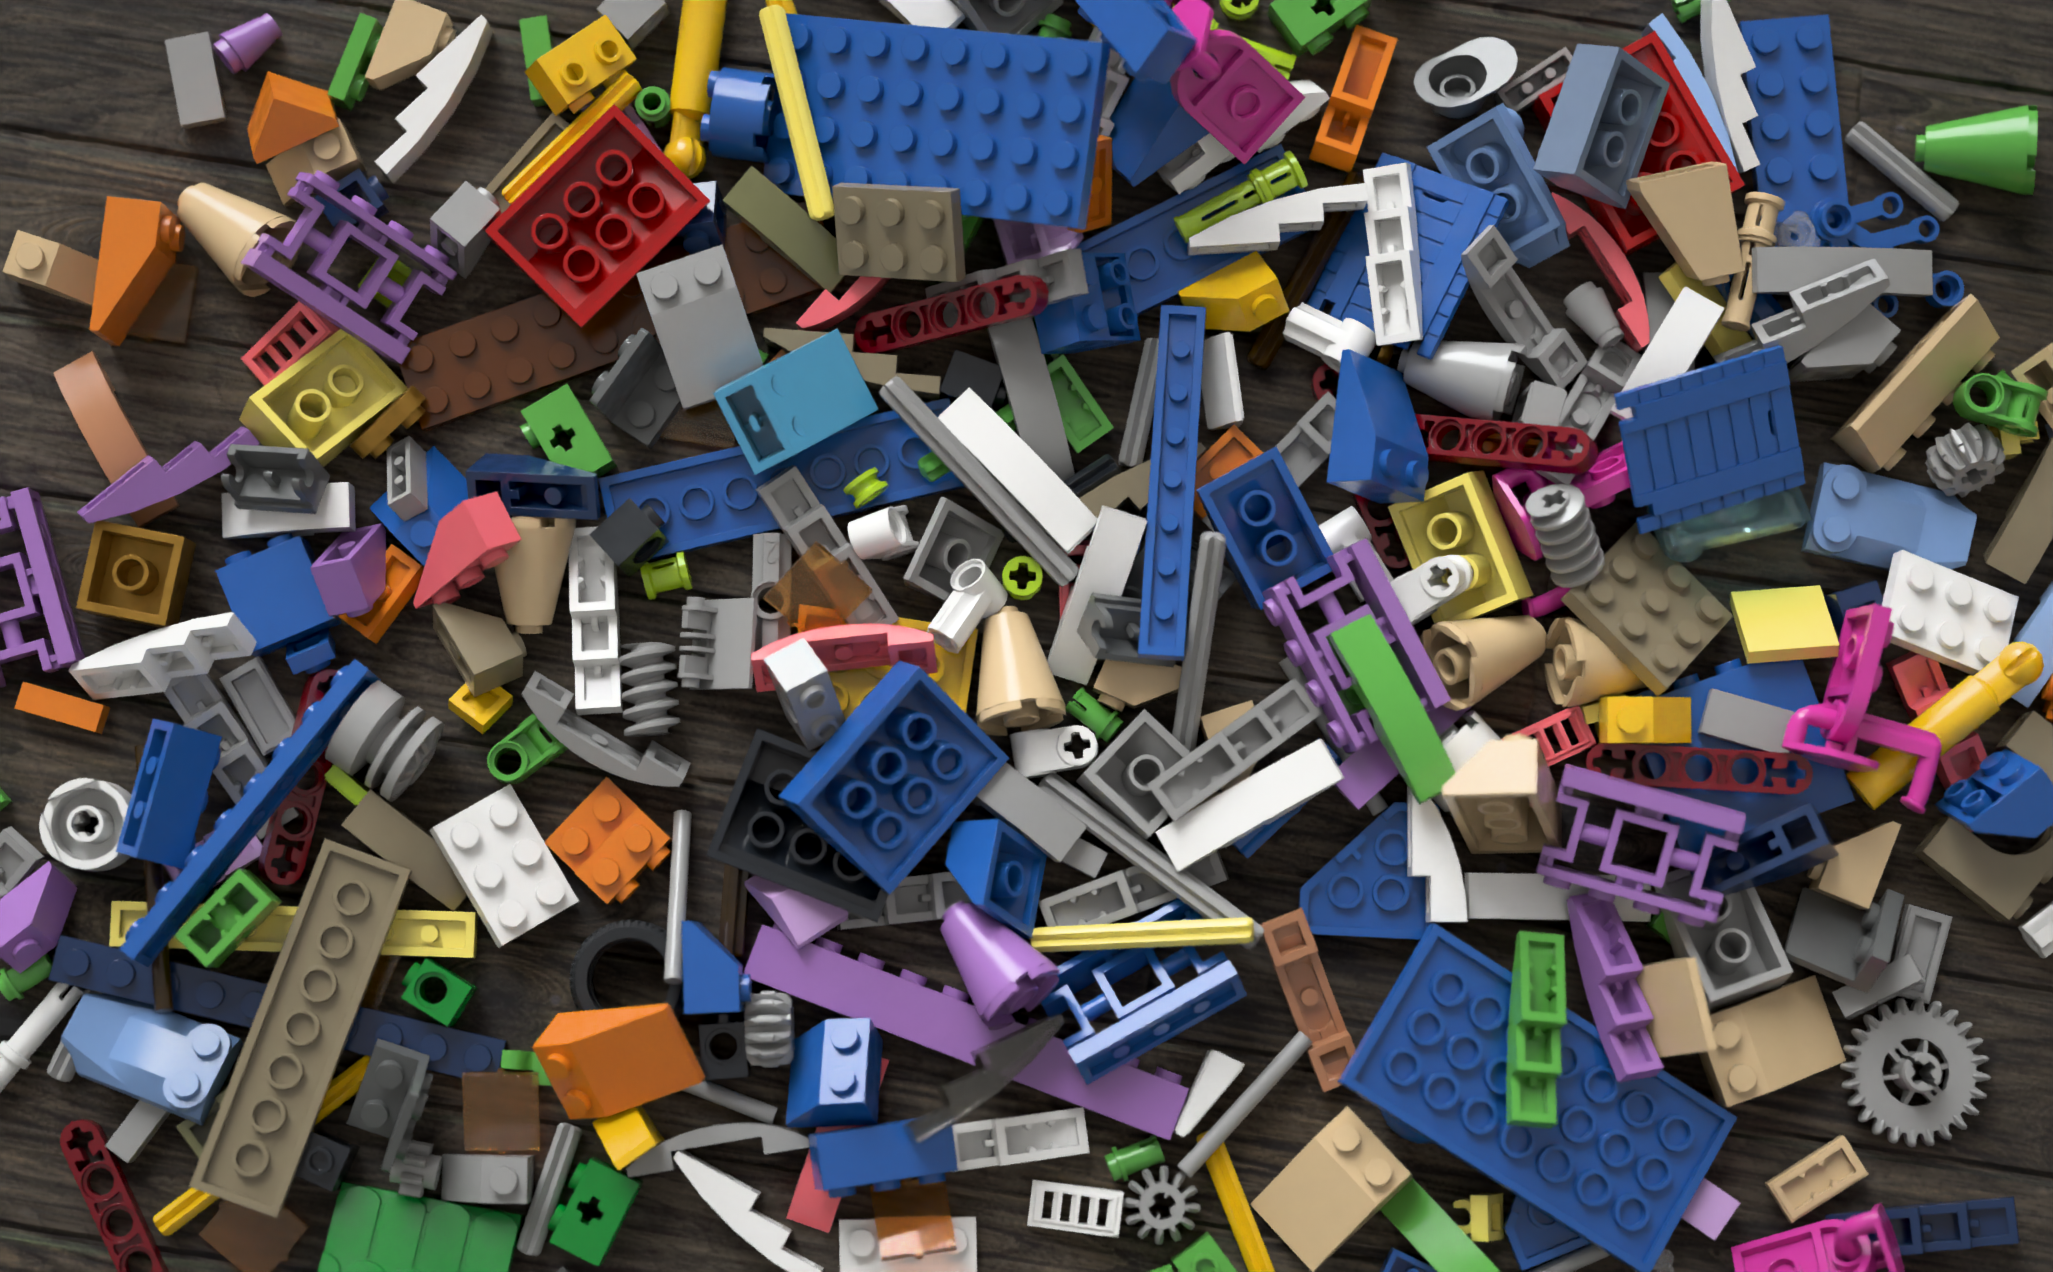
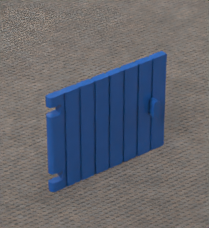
M1382 152L1375 168L1400 163L1411 164L1422 290L1423 341L1417 351V355L1431 360L1470 284L1463 267L1461 254L1488 225H1495L1498 228L1499 222L1502 220L1510 202L1507 198ZM1366 204L1364 210H1356L1307 305L1322 312L1326 303L1332 304L1334 307L1330 316L1342 322L1345 318L1354 319L1375 333L1365 256H1370L1364 213L1368 212ZM1412 341L1392 345L1407 350Z
M1780 345L1614 394L1616 409L1622 410L1631 407L1632 417L1620 421L1619 427L1634 507L1648 505L1650 513L1636 519L1639 534L1806 484L1790 392L1787 362L1785 361L1784 349Z

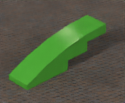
M1032 317L1033 322H1034V325H1035V328H1036V331H1037L1036 322H1035V317ZM1044 354L1067 442L1076 453H1079L1114 427L1064 354Z
M1368 614L1331 633L1329 641L1351 675V685L1374 721L1373 729L1419 805L1442 793V786L1456 774V771L1418 695L1372 615Z
M1519 931L1517 933L1508 1023L1506 1125L1551 1129L1557 1124L1556 1078L1562 1074L1560 1029L1566 1024L1564 935Z
M1414 1179L1380 1209L1385 1217L1436 1272H1500Z

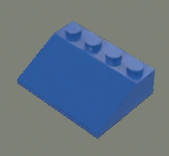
M898 661L778 797L812 830L884 892L890 895L1006 763L1009 757L921 667Z

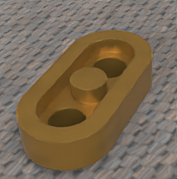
M412 385L350 444V447L362 459L369 453L376 459L394 442V439L389 434L400 424L408 429L424 414L426 410L420 404L426 397Z

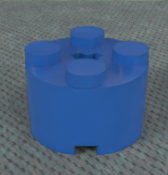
M726 67L722 68L721 71L712 70L710 72L707 94L708 97L712 98L710 114H704L702 117L700 137L701 141L709 142V151H711L714 157L759 163L770 162L766 150L768 136L771 137L773 134V122L776 117V102L773 101L774 89L777 85L774 73Z

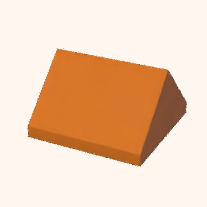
M269 71L267 72L247 127L253 158L257 164L339 127L333 102L327 95L328 91Z

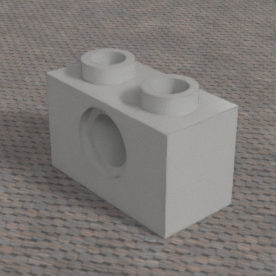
M803 637L763 659L787 720L810 751L827 742L844 723L845 717L827 669Z

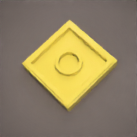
M1820 585L1731 592L1730 607L1747 664L1838 657L1839 642Z

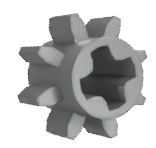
M412 1140L404 1160L395 1158L390 1170L389 1181L400 1183L399 1194L420 1198L423 1197L424 1188L436 1190L443 1157L432 1155L434 1144Z

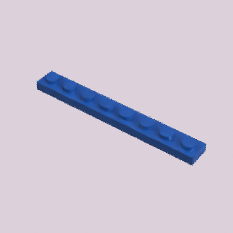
M1161 305L1138 658L1184 661L1206 307Z
M356 659L349 666H344L335 674L331 681V689L320 702L313 703L305 711L302 717V724L292 737H287L278 744L273 752V760L262 773L256 774L248 781L243 790L244 796L233 809L225 811L218 818L214 825V833L204 845L196 847L188 855L184 863L185 868L175 881H171L161 888L155 898L156 904L145 918L138 919L130 926L125 935L126 941L119 948L122 952L146 967L151 965L173 938L174 934L181 928L327 748L341 721L357 699L371 684L378 680L381 681L375 674Z

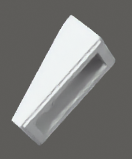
M1208 1050L1184 1101L1173 1132L1182 1137L1189 1134L1240 1074L1245 1064L1216 1050Z
M1033 1179L1027 1225L1118 1238L1124 1192L1123 1190ZM1045 1191L1054 1192L1051 1218L1042 1217ZM1063 1193L1072 1195L1069 1221L1060 1220ZM1081 1196L1090 1197L1087 1223L1078 1222ZM1099 1199L1108 1200L1105 1225L1097 1224Z

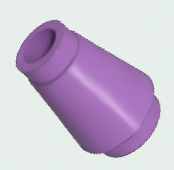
M266 13L261 17L219 34L220 40L213 44V48L231 73L235 74L241 69L246 72L276 39L282 36V32L273 18Z

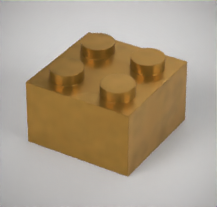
M101 520L96 521L76 608L89 614L159 628L178 624L196 543L182 536Z

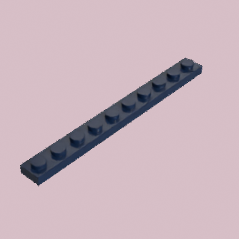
M60 935L48 980L154 1005L151 965L146 967L132 960L119 948ZM170 961L174 1010L251 1028L267 988V983ZM360 1006L344 1050L371 1056L379 1038L429 1055L427 1070L495 1086L501 1068L502 1050H505L507 1040Z

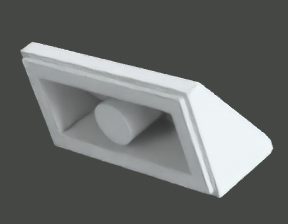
M1230 332L1221 333L1204 340L1201 386L1206 422L1209 430L1227 429L1233 424L1236 427H1240L1244 420L1233 334Z

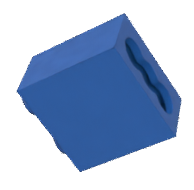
M287 533L275 537L267 542L268 549L253 555L249 550L234 554L225 559V567L215 570L231 611L234 612L257 641L251 654L255 657H263L286 647L288 644L342 623L338 617L339 615L329 616L310 569L315 563L316 558L309 541L300 535L293 537L292 533Z

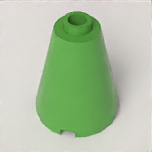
M2025 105L1928 125L1925 128V135H1916L1915 162H1924V171L2017 194L2033 195L2036 170H2033L2035 166V156H2037L2038 136L2037 105Z

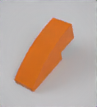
M1359 25L1355 26L1309 159L1348 173L1352 171L1391 61L1397 38Z

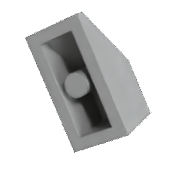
M465 181L430 218L431 246L448 256L450 261L447 265L464 279L472 272L491 241L485 230L500 216L501 209L497 199L482 187L476 189Z
M442 1154L441 1200L498 1204H528L532 1202L534 1196L535 1155Z

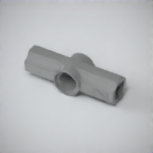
M781 533L753 534V573L750 598H758L754 652L775 641L791 636L793 546L785 534ZM768 592H778L784 597L783 607L776 613L769 614L760 609V600Z

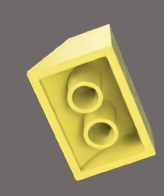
M1484 470L1465 473L1425 490L1424 502H1404L1388 506L1413 570L1432 558L1444 557L1450 554L1465 558L1471 565L1473 580L1470 587L1438 607L1439 609L1431 614L1434 624L1439 621L1475 619L1533 596ZM1449 568L1445 569L1446 573L1441 577L1444 584L1448 583L1447 579L1452 575Z

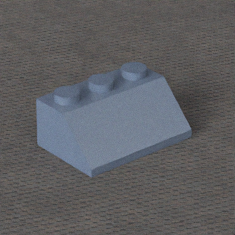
M1577 43L1533 170L1558 187L1618 208L1626 209L1631 196L1627 189L1626 180L1637 178L1670 83L1620 47Z

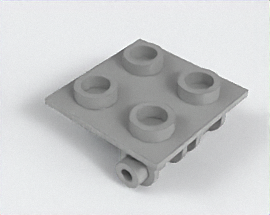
M687 597V604L682 606V628L692 629L693 632H681L680 638L692 639L693 641L692 646H679V651L692 653V656L680 655L677 678L682 679V688H689V690L752 689L753 668L751 654L754 653L758 598L705 600L702 597Z

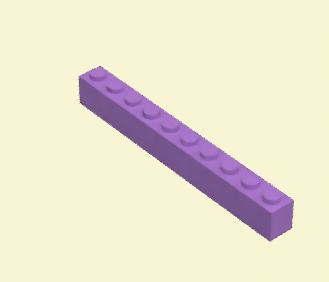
M775 922L772 928L762 924L743 974H750L752 980L850 1018L870 1017L876 1028L1170 1141L1189 1088L1180 1085L1183 1076L1157 1067L1154 1075L1137 1069L1140 1060L1135 1058L1087 1085L1065 1047L1063 1040L1052 1036L1055 1027L1029 1018L1027 1026L1013 1022L1001 1029L989 1030L982 1022L976 1007L967 1003L970 997L968 993L947 985L944 986L942 993L925 987L928 979L903 968L898 977L883 971L884 961L861 952L857 960L840 954L843 945L822 937H818L815 944L808 943L798 950Z

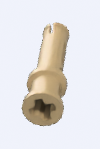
M1764 192L1746 193L1744 203L1747 205L1743 227L1737 230L1744 271L1734 273L1724 318L1721 321L1722 326L1736 331L1750 330L1751 316L1757 293H1752V248L1775 247L1777 241L1776 236L1773 235L1778 213L1782 212L1785 207L1783 199ZM1748 270H1749L1748 278H1747V282H1746V286H1745V290H1744L1743 299L1741 300L1742 293H1743V289H1744V285H1745V281H1746L1747 272H1748Z

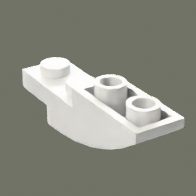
M1310 80L1289 81L1305 98L1257 152L1260 153L1264 149L1276 146L1292 127L1315 116L1320 110V106L1330 99L1327 93ZM1209 133L1158 169L1157 172L1165 183L1178 194H1181L1185 190L1198 186L1204 180L1205 174L1219 163L1227 162L1235 156Z

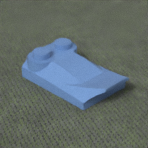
M1502 103L1427 146V149L1442 175L1474 185L1509 200L1510 203L1502 220L1499 222L1497 230L1518 260L1515 263L1530 268L1569 247L1570 244L1564 218L1542 175L1533 170L1535 161L1523 140V121L1517 112L1505 107Z
M1823 462L1819 467L1801 551L1889 571L1893 554L1905 550L1953 570L1965 566L1968 561L1977 514L1965 507L1955 495L1946 496L1940 490L1863 472L1851 465H1834Z
M85 993L61 1037V1042L68 1050L79 1076L202 1126L215 1102L214 1097L219 1094L243 1046L240 1038L226 1033L223 1028L216 1024H202L172 1011L156 1013L153 1004L110 994Z

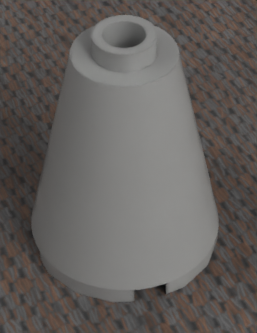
M1416 340L1412 347L1402 350L1398 371L1404 373L1403 381L1407 385L1471 419L1499 421L1502 413L1512 414L1525 366L1517 364L1518 353L1527 356V347L1518 343L1441 340L1431 360L1417 355L1423 340Z

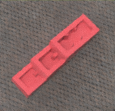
M1910 651L1886 663L1911 722L1952 690L1948 687L1938 661ZM1971 732L1939 758L1936 773L1945 791L1953 783L1959 780H1966L1979 770L1981 762L1987 757L1979 734L1976 732Z

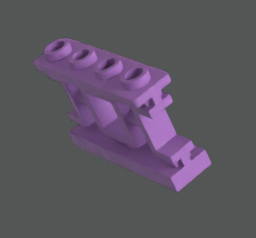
M319 170L314 175L299 172L295 179L298 181L294 188L291 187L287 195L305 207L304 211L283 243L271 235L262 233L258 239L259 244L257 247L249 249L241 264L387 360L402 364L411 350L407 347L410 340L414 341L418 333L400 322L422 286L434 294L442 295L446 290L444 286L447 281H453L458 274L447 266L450 258L430 245H427L424 250L411 241L414 234L393 220L388 225L374 216L377 209L362 198L354 195L349 200L337 191L340 184L327 174ZM312 191L359 222V226L355 227L348 221L340 220L329 237L315 229L313 225L325 206L310 196ZM348 237L379 256L357 292L327 273L328 268ZM302 242L319 252L308 269L307 274L321 282V286L319 288L272 258V254L275 252L285 259L292 260ZM385 243H390L433 272L431 276L420 270L413 269L403 286L387 277L399 256L385 247ZM376 292L391 300L392 303L380 322L395 331L394 335L390 336L346 306L347 303L351 302L359 308L366 309Z
M28 487L10 492L11 496L0 497V535L19 530L15 516L16 511L31 565L30 568L27 555L21 552L0 557V572L15 568L25 604L24 607L0 613V628L7 648L0 651V688L6 686L1 664L39 654L43 671L52 673L64 667L70 669L73 663L85 658L40 494ZM38 597H40L55 654L50 640L42 638L24 643L19 622L43 615Z
M1367 538L1357 541L1327 557L1326 560L1336 579L1312 592L1303 595L1294 576L1262 592L1266 600L1262 605L1267 618L1273 626L1279 625L1287 640L1284 643V649L1289 660L1295 667H1301L1308 680L1305 683V689L1310 700L1317 708L1322 707L1330 722L1326 724V729L1332 742L1338 748L1343 747L1346 753L1358 751L1365 747L1366 744L1372 743L1379 738L1368 719L1371 716L1366 708L1349 716L1337 693L1352 686V677L1350 674L1346 676L1326 637L1344 626L1371 614L1398 659L1425 711L1436 709L1451 700ZM1355 581L1366 605L1345 615L1333 591ZM1317 600L1329 624L1307 635L1295 611Z
M1565 764L1556 802L1577 807L1566 849L1546 843L1543 844L1536 873L1545 875L1543 883L1567 890L1570 889L1571 883L1588 887L1587 895L1609 902H1614L1616 895L1634 900L1633 908L1651 914L1659 915L1661 908L1679 913L1677 920L1693 926L1704 927L1706 921L1716 923L1723 893L1702 887L1713 845L1733 851L1737 850L1738 840L1746 820L1745 813ZM1575 788L1633 804L1636 807L1634 811L1616 806L1611 827L1606 829L1584 822L1590 799L1573 795L1572 793ZM1665 813L1726 831L1724 836L1706 831L1700 854L1674 847L1680 826L1678 823L1662 818ZM1623 820L1667 832L1655 874L1612 862ZM1579 840L1603 846L1605 848L1599 871L1616 875L1615 881L1553 864L1554 858L1573 863ZM1668 866H1675L1694 872L1689 896L1706 900L1705 905L1696 904L1643 889V885L1645 883L1662 888Z

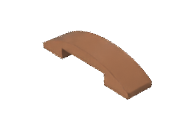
M91 351L55 371L53 374L82 434L112 484L144 459L148 453L114 393L116 390L95 352ZM173 496L129 514L137 526L141 528L179 507V504Z
M1299 908L1259 925L1264 929L1262 936L1297 1031L1304 1033L1313 1042L1306 1050V1053L1324 1093L1341 1086L1338 1080L1356 1049L1345 1027L1317 953L1318 948L1302 908Z

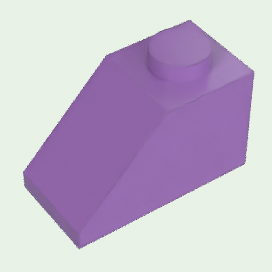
M383 523L356 528V531L342 532L310 567L329 616L347 613L348 617L363 615L373 609V603L385 591L386 530Z
M48 861L0 899V957L20 974L57 945L77 891L75 884L51 862Z

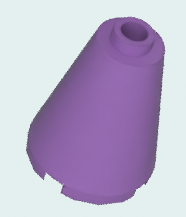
M964 901L957 902L943 914L942 919L944 922L941 925L940 931L977 1012L989 1030H998L1016 1021L1011 1015L1013 1012L1023 1007L1027 1012H1030L1057 985L1059 978L1056 974L1060 973L1054 963L1007 926L977 907L973 902L967 904Z

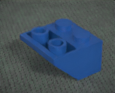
M1081 252L1088 294L1047 305L1042 313L1034 316L1041 354H1073L1141 340L1138 317L1129 280V270L1124 253Z
M2005 748L2003 751L1987 756L1981 762L1980 769L1969 778L1959 780L1949 786L1944 792V797L1934 805L1941 813L1973 832L2036 838L2053 824V783L2042 767Z

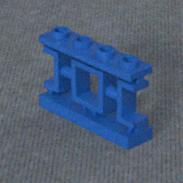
M1178 898L1164 903L1159 910L1145 918L1130 923L1204 919L1198 912ZM1181 946V950L1159 961L1153 951L1156 947L1083 950L1079 955L1056 966L1060 973L1056 974L1059 981L1041 1004L1050 1019L1071 1009L1082 1030L1063 1040V1043L1085 1083L1089 1085L1245 997L1247 994L1241 980L1225 953L1221 951L1203 962L1194 946ZM1150 964L1161 986L1122 1007L1111 985ZM1193 965L1199 977L1176 989L1169 977ZM1097 981L1103 994L1079 1006L1073 994ZM1113 1009L1119 1022L1095 1034L1089 1022Z

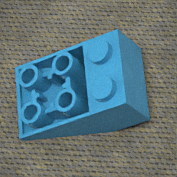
M838 328L716 389L713 393L755 475L798 454L878 410Z

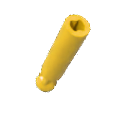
M683 0L670 95L671 108L669 113L673 115L670 142L665 146L663 153L688 179L696 177L701 173L706 163V151L703 148L704 141H701L700 127L703 115L710 114L712 98L708 97L707 94L708 78L712 70L718 71L727 0Z
M2023 641L2013 642L2005 646L1998 657L1974 676L1969 675L1908 725L1936 734L1942 745L1940 757L1997 713L2000 710V705L2024 686L2035 682L2040 677L2044 667L2042 654L2033 644ZM1879 747L1867 757V759L1880 764L1878 771H1849L1845 776L1864 802L1872 810H1875L1913 779L1918 757Z

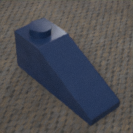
M489 453L483 455L466 470L468 499L497 492L509 516L598 520L601 517L596 473L529 455Z
M1808 803L1740 834L1736 851L1713 846L1702 887L1722 892L1723 896L1796 875L1839 854L1821 814L1812 803Z

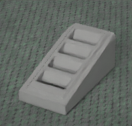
M1536 380L1531 382L1519 395L1511 422L1558 426L1567 396L1566 390Z

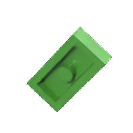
M363 13L359 14L327 93L334 105L350 111L355 100L361 101L367 91L369 82L366 80L365 75L383 31L379 21L374 17Z

